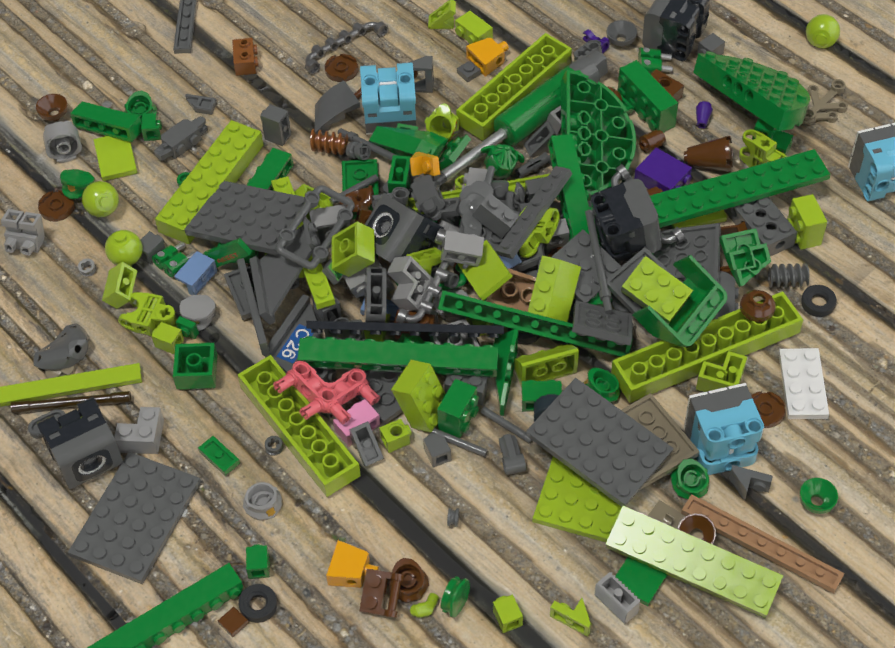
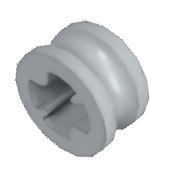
M83 259L78 264L81 275L86 277L92 276L97 270L95 263L91 259Z

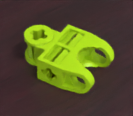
M753 129L746 130L743 133L742 141L746 146L740 149L739 158L748 167L787 157L776 149L777 143L763 133ZM747 135H752V136L755 137V139H754V140H751V139L747 138L746 136H747ZM743 152H749L750 156H745Z
M549 208L519 249V254L523 258L533 256L540 243L548 244L560 219L559 211L556 208Z
M132 293L129 303L137 307V309L133 312L120 314L118 322L124 328L152 336L153 330L161 322L177 327L174 308L170 305H165L163 296L150 293Z

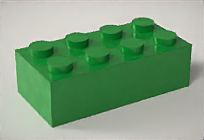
M637 60L619 69L617 91L634 107L640 119H643L651 130H661L664 133L674 128L676 125L678 102Z

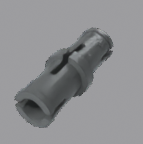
M544 152L542 155L535 159L531 158L526 164L516 168L515 173L521 179L531 172H537L538 168L550 163L551 159Z

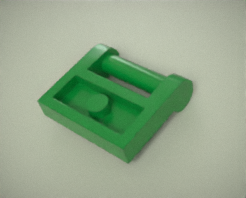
M467 134L448 142L447 148L439 157L440 171L453 164L471 140Z

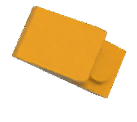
M415 152L410 158L412 176L422 173L432 176L440 175L438 156Z

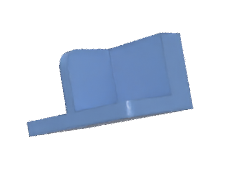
M197 251L177 272L175 279L187 285L190 295H197L217 272L215 260Z

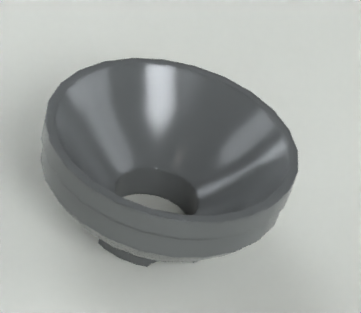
M617 20L608 25L606 30L607 38L612 44L624 47L635 41L637 28L629 21ZM623 37V38H625L626 40H625V41H618L617 38Z

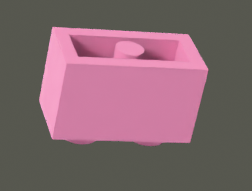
M365 399L355 403L347 410L351 418L342 425L337 418L333 420L334 431L348 447L352 445L349 429L367 421L372 430L380 426L379 414Z

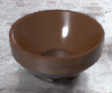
M47 94L36 103V111L44 120L57 121L68 110L67 100L60 94ZM52 111H58L56 115H49Z
M751 290L745 293L740 301L741 313L751 321H767L775 313V300L765 291ZM759 296L762 297L765 301L763 303H757L754 301V298Z
M690 514L679 523L678 530L691 534L693 530L698 529L703 533L701 540L710 544L714 543L716 538L715 525L707 516Z

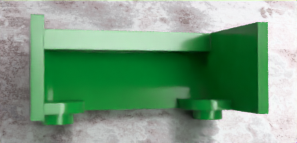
M692 255L673 264L686 278L683 284L692 289L693 292L669 324L650 305L632 314L653 337L680 347H688L694 344L727 301L725 289Z

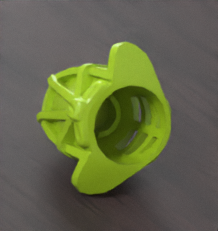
M442 103L438 108H435L433 113L426 117L424 121L426 123V131L434 132L447 138V142L459 132V118L451 113V109L446 103Z

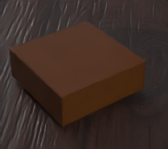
M234 606L217 620L218 624L232 638L249 624L248 620Z

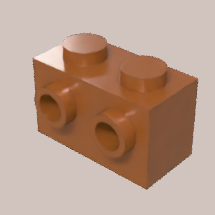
M253 38L232 40L236 76L256 74V67H259L258 56L255 55L258 54L257 44L253 43Z

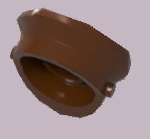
M402 558L395 563L391 573L404 575V579L400 584L398 599L405 603L420 600L429 586L426 573L413 559ZM389 579L388 587L391 592L392 579Z

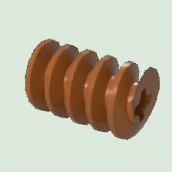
M312 129L310 134L312 151L318 149L319 152L325 150L326 153L332 151V154H345L348 145V134L343 138L342 133H339L338 137H336L335 132H332V135L329 136L328 131L322 135V130L315 134V129Z

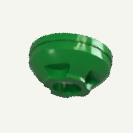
M811 478L801 486L800 501L810 512L824 514L830 512L837 504L838 491L826 479ZM819 497L822 499L823 504L814 505L811 502V498Z

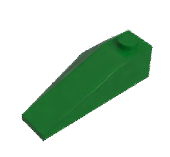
M377 126L369 139V142L399 156L412 157L415 152L439 157L448 141L447 138L434 132Z

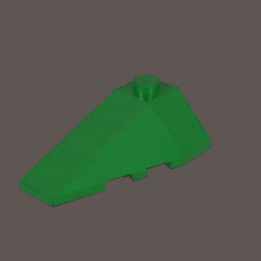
M517 329L499 335V338H495L494 345H492L498 347L497 377H494L500 416L505 414L514 372V359L517 358L518 354Z

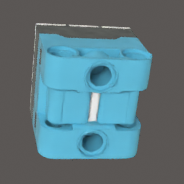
M413 62L397 63V71L395 67L378 68V73L376 72V65L360 66L366 135H372L377 126L397 128L398 123L416 126Z
M895 123L857 132L848 167L863 192L866 201L881 199L885 197L886 193L895 192Z
M746 383L689 395L684 430L687 437L700 451L696 460L708 470V475L730 471L732 465L739 467L753 465L759 450L756 442L761 440L764 423Z

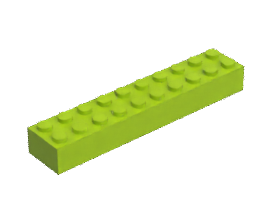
M782 291L772 295L775 300L776 309L774 315L767 321H751L744 317L740 309L718 317V319H713L691 346L680 347L661 340L612 360L611 373L617 377L620 389L629 403H632L650 393H656L699 375L703 361L721 366L725 362L728 351L745 356L800 333L804 319ZM762 299L757 301V303H763L765 300Z

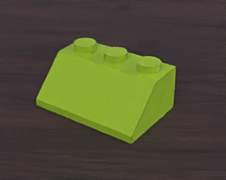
M542 255L528 312L568 322L581 266Z
M571 344L559 345L549 350H540L537 353L522 355L514 359V370L521 388L522 381L554 380L577 373L578 348Z

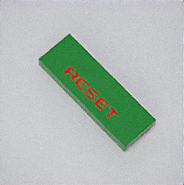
M241 238L207 250L204 252V255L214 259L217 268L250 256L252 250Z

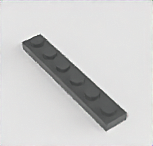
M558 166L553 168L495 250L499 256L510 259L515 257L571 177L572 172L570 169Z

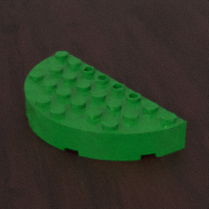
M707 51L706 54L698 53L693 73L778 131L790 130L795 125L800 126L803 123L810 102V95L799 83V80L789 77L788 73L784 71H777L755 63L750 58L740 59L717 55L710 51Z
M566 70L561 79V135L573 134V139L577 142V157L581 159L580 170L585 177L584 188L588 191V201H591V196L594 193L612 187L611 179L616 173L615 168L622 164L628 171L635 155L636 134L634 124L626 113V107L608 87L599 81L596 83L585 74Z

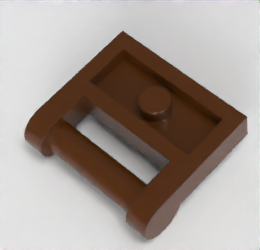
M367 569L359 611L397 618L398 611H396L400 584L404 579V575ZM388 579H392L388 609H383Z

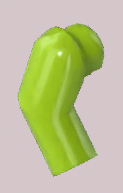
M430 593L426 602L413 604L410 608L411 615L416 617L431 615L439 600V596L435 593Z

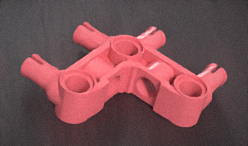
M297 361L293 364L292 369L287 371L286 376L273 383L278 393H282L284 390L294 386L310 402L308 405L300 408V414L302 417L304 416L305 420H308L318 412L332 414L343 425L351 418V415L342 407L343 404L357 395L365 398L371 406L380 400V396L369 386L370 384L366 380L365 372L358 368L344 373L335 382L328 383L324 382L316 374L317 371L308 363Z

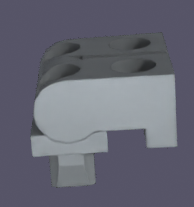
M8 209L1 219L2 226L6 228L4 233L6 240L4 243L5 251L13 253L15 249L21 250L23 255L28 256L32 252L38 253L45 237L41 214L25 212L24 214V211ZM13 215L18 216L16 220L13 219ZM30 218L35 219L33 223L30 221Z

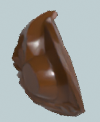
M369 185L368 188L346 194L345 196L355 204L353 212H357L359 202L367 203L369 209L370 205H372L371 196L374 195L372 186Z

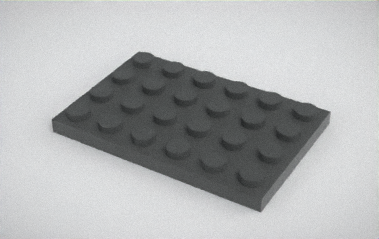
M224 181L219 185L217 191L210 196L184 231L186 235L220 243H228L241 238L251 250L277 255L276 245L279 242V233L282 229L288 228L304 205V197Z
M720 223L679 228L686 239L681 243L677 241L671 244L662 243L661 248L653 254L682 283L686 278L673 264L689 255H692L719 283ZM673 229L662 230L661 233L668 237L671 236L670 231ZM718 313L713 319H718Z
M576 377L525 433L527 437L621 507H626L674 449Z
M128 452L68 551L69 556L143 584L199 487L201 479Z

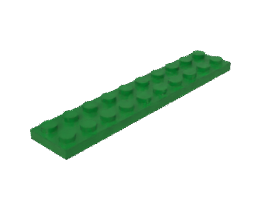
M813 149L650 195V198L658 213L659 227L661 228L830 179L831 174L816 150Z

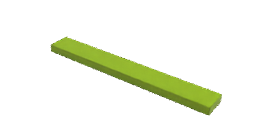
M140 363L1 386L0 407L11 405V402L37 401L142 383Z

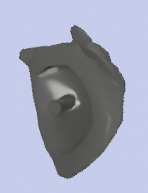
M519 182L516 183L514 190L513 207H515V211H518L519 204L524 203L526 191Z

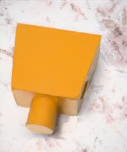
M486 38L467 45L466 58L474 63L486 77L504 63L505 51L509 50V47L505 41L497 44L492 38Z
M338 540L326 574L327 583L330 586L360 588L363 586L366 570H379V566L370 565L369 553L367 551Z

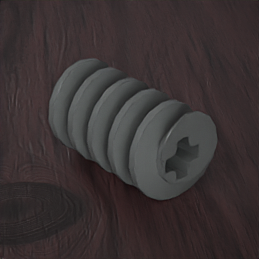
M790 263L786 267L784 264H780L779 267L776 264H772L771 268L769 267L768 284L770 288H772L773 282L776 283L777 288L780 287L781 282H783L785 288H787L789 282H791L792 287H795L796 282L799 283L800 287L803 286L804 282H806L807 286L809 285L810 273L806 263H803L802 266L796 263L794 267Z

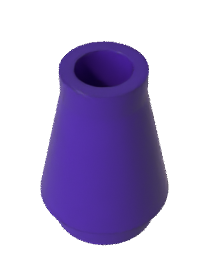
M702 101L695 108L696 126L704 129L707 127L713 108L709 102Z

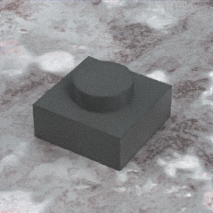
M468 61L457 68V74L466 82H469L481 75V70L474 63Z

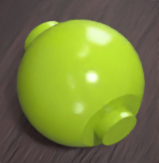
M827 14L813 17L806 27L807 40L817 48L832 46L840 36L838 21Z
M93 182L85 188L82 194V204L85 210L92 216L107 217L118 207V193L107 182Z
M118 230L112 233L105 243L106 256L114 265L124 262L132 266L142 255L143 246L140 238L129 230Z

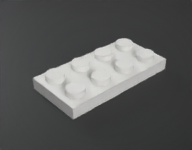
M819 348L779 349L778 354L788 419H828L829 410Z

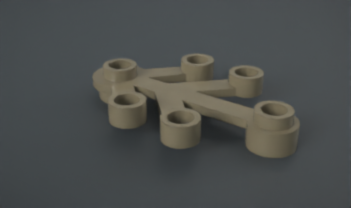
M833 80L830 87L831 90L821 99H819L818 86L810 85L808 87L813 107L810 109L808 106L803 124L810 125L815 123L816 120H827L829 123H835L838 117L836 112H818L837 110L839 113H845L847 111L848 104L846 102L828 103L835 95H840L844 92L846 84L843 80Z

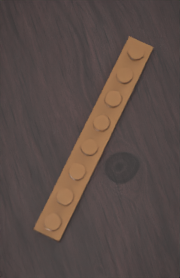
M692 494L681 511V514L684 516L690 514L707 516L715 525L717 533L833 594L845 574Z

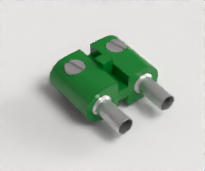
M639 48L638 62L650 74L656 69L663 72H672L673 67L664 66L661 59L671 60V54H663L658 49Z
M181 242L176 246L169 245L152 256V261L160 270L164 269L168 276L174 277L194 255L195 251L187 256L181 252L178 253L185 248V244Z

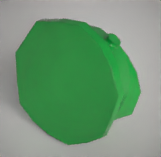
M142 90L134 92L124 105V112L140 116L141 123L142 114H157L155 103L152 102L150 95Z
M63 170L60 174L62 192L69 199L81 198L85 188L93 183L95 178L90 172L83 170Z
M601 368L590 369L587 372L588 378L583 383L610 403L617 401L621 390L617 377L608 370Z
M694 459L682 460L678 468L671 474L673 490L679 497L689 499L691 494L701 498L708 492V470Z
M455 576L446 586L441 599V609L444 613L448 612L452 618H455L461 612L467 602L470 590L468 579H460Z

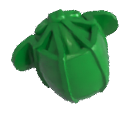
M489 145L480 150L481 154H487L484 160L486 169L488 170L489 166L495 167L493 175L495 179L506 180L513 172L517 162L524 163L525 161L523 154L509 145Z

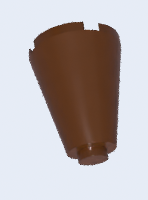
M731 136L687 147V151H684V162H687L689 166L732 172L733 148L730 147V143H732Z

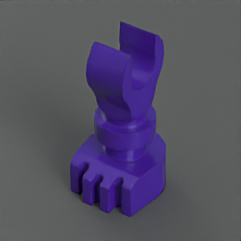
M589 29L583 32L586 35L583 37L586 43L590 40H598L601 42L602 54L608 50L610 45L608 38L600 39Z

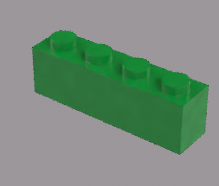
M82 101L70 113L73 125L76 128L128 142H133L142 132L140 116Z
M272 148L266 154L261 166L257 167L254 176L248 180L247 186L274 191L271 181L288 175L294 166L292 154Z

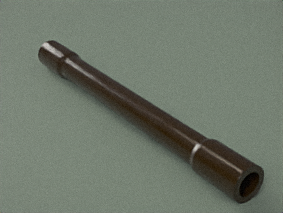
M113 392L111 394L37 401L11 402V412L13 414L35 410L77 407L76 404L91 397L95 398L98 405L131 403V392Z

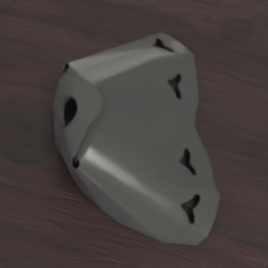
M77 323L65 326L53 342L35 353L34 366L40 369L58 370L72 367L80 360H83L89 348V338L85 329ZM76 345L81 347L79 353H76L74 350Z

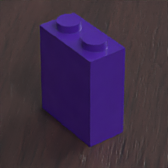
M655 148L635 169L634 179L641 180L648 189L657 186L664 192L688 185L692 179V167Z

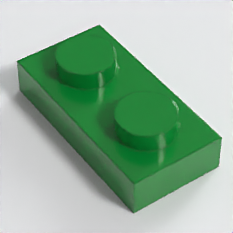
M211 436L198 447L199 452L225 476L240 464L239 458L214 436Z

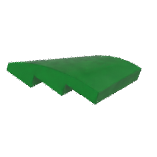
M756 228L720 236L726 261L739 287L744 286L771 262L767 243L760 244Z

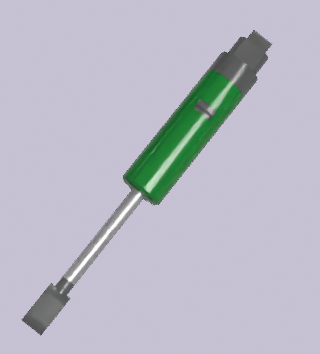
M590 40L574 52V62L495 118L494 134L440 172V175H430L439 189L442 184L481 157L483 154L480 153V150L483 147L497 145L501 141L510 146H515L545 124L549 113L561 106V101L559 100L561 96V79L566 70L585 74L596 83L600 82V78L608 73L607 60L602 54L601 42ZM410 186L408 189L410 198H413L411 195L413 190Z

